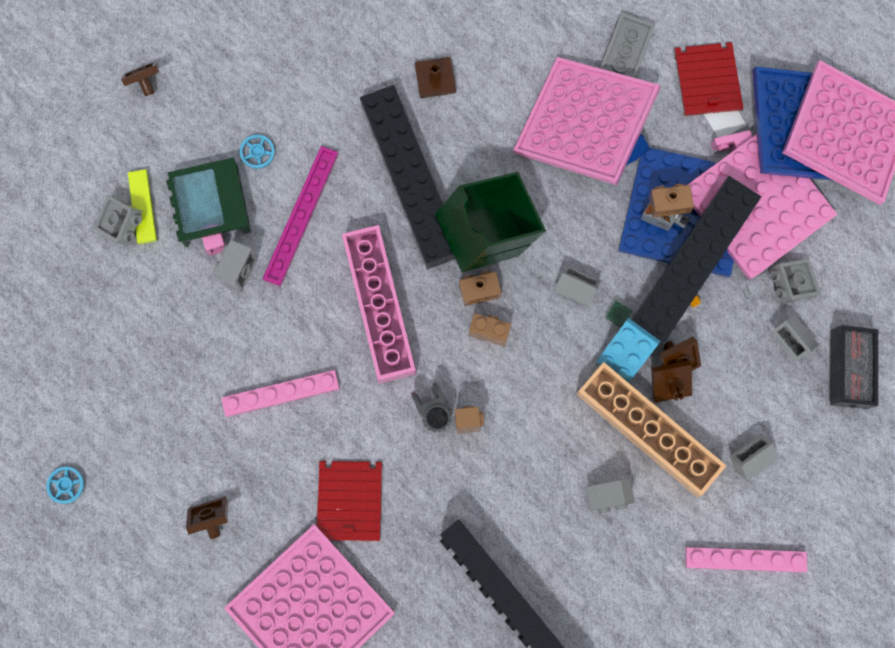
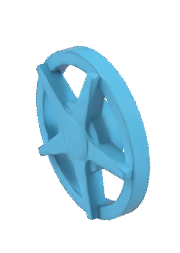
M263 135L249 136L240 146V157L244 164L250 168L261 169L272 162L275 155L273 143ZM252 139H262L259 144L251 145L249 143ZM265 141L270 144L272 152L264 150L263 145ZM247 145L250 148V154L243 157V149ZM264 155H271L265 163L261 164V158ZM256 159L259 165L250 164L246 160Z
M72 467L56 469L50 474L46 483L49 497L61 504L74 502L80 497L84 489L83 476ZM65 470L64 477L58 481L52 480L57 473ZM69 470L75 472L79 479L74 481L70 479ZM51 482L56 484L58 489L55 497L51 492ZM80 483V488L77 494L74 495L72 491L74 485ZM63 493H68L72 497L65 501L58 500Z

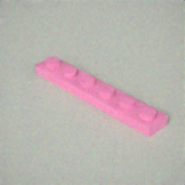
M332 370L221 397L225 417H230L340 389L336 372Z
M686 547L685 568L807 572V552Z

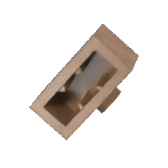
M676 184L670 188L658 186L651 190L649 195L653 218L691 213L694 208L690 185Z
M484 271L479 276L473 277L468 275L459 280L464 307L501 298L502 293L496 272Z
M474 313L468 336L505 346L511 324L500 321L498 317L488 315L487 317Z
M464 406L462 409H455L457 434L480 432L481 426H484L483 412H479V407Z

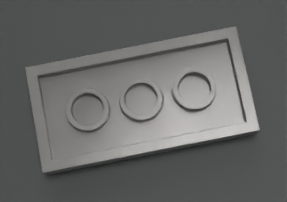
M621 12L600 69L635 78L656 24Z

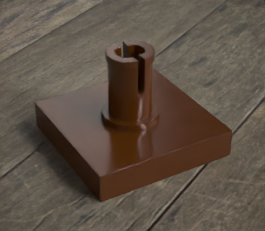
M451 57L415 62L420 98L456 93Z
M152 62L123 74L121 77L123 85L127 86L138 82L145 96L155 93L148 77L159 72L157 62Z
M693 336L677 345L672 341L665 343L663 346L664 352L659 354L661 366L690 360L692 371L701 367L698 343Z
M690 360L651 368L652 398L654 403L672 399L678 401V398L682 400L684 397L692 396V364Z
M226 497L187 509L186 530L188 535L207 530L209 538L215 539L221 535L218 526L228 523V501Z

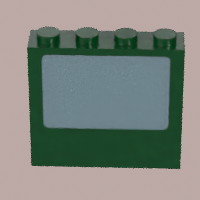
M234 157L168 172L169 179L166 180L168 190L172 192L170 203L172 208H175L173 219L179 228L176 231L178 241L182 242L185 247H189L188 241L241 228L244 234L252 232L238 165Z

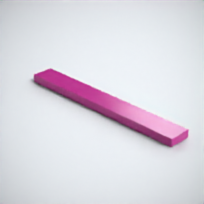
M323 146L320 147L262 278L264 281L281 287L339 155L337 151Z

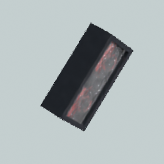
M841 325L831 330L830 405L860 409L878 406V329Z

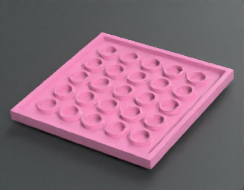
M557 57L515 145L514 154L618 185L659 93L660 85Z
M819 60L814 67L782 153L881 205L885 202L895 172V101Z
M757 134L688 184L691 187L694 210L699 216H701L728 176H731L762 196L727 248L728 254L749 281L838 215L810 178L760 174Z
M315 524L224 607L258 648H360L395 614Z

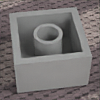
M230 240L229 244H226L223 248L221 260L215 264L214 275L221 284L242 292L258 258L252 248Z

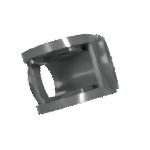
M434 382L432 383V391L435 395V400L422 405L418 394L416 395L415 392H412L411 396L418 413L423 418L424 427H427L428 430H433V432H441V430H446V427L450 426L449 422L452 420L450 419L449 409H446L443 395L437 383ZM432 408H440L446 414V422L439 429H434L427 423V413Z

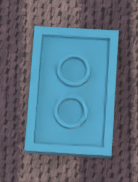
M628 318L596 362L599 365L603 362L606 363L629 383L660 341Z

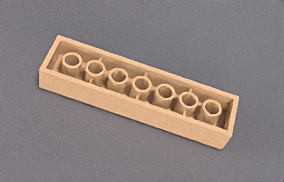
M604 362L576 394L696 498L705 493L726 467L721 460Z

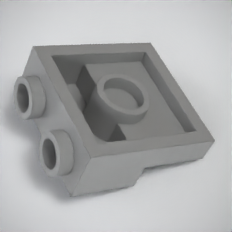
M107 195L93 229L118 244L128 246L135 238L134 231L136 226L142 222V211L122 202L114 196Z
M809 259L779 263L770 268V279L775 282L777 288L776 297L781 300L782 304L821 295Z

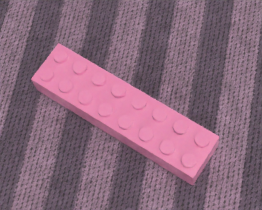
M379 225L343 233V242L378 383L381 384L416 375Z

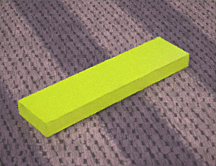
M144 169L128 172L132 206L142 211V222L135 228L137 243L157 241L148 171Z

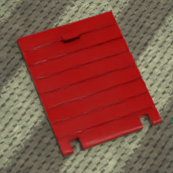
M727 42L726 48H722L721 43L685 47L686 52L682 53L680 47L674 48L685 116L744 109L732 42Z
M319 461L317 527L329 540L380 541L382 462L376 461L375 469H370V461H332L331 468H326V461Z

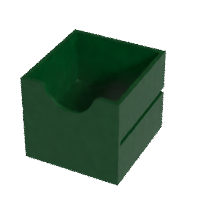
M519 172L459 185L435 213L461 273L519 257L546 232Z

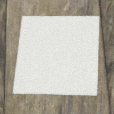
M738 111L704 114L717 137L730 135L747 126Z

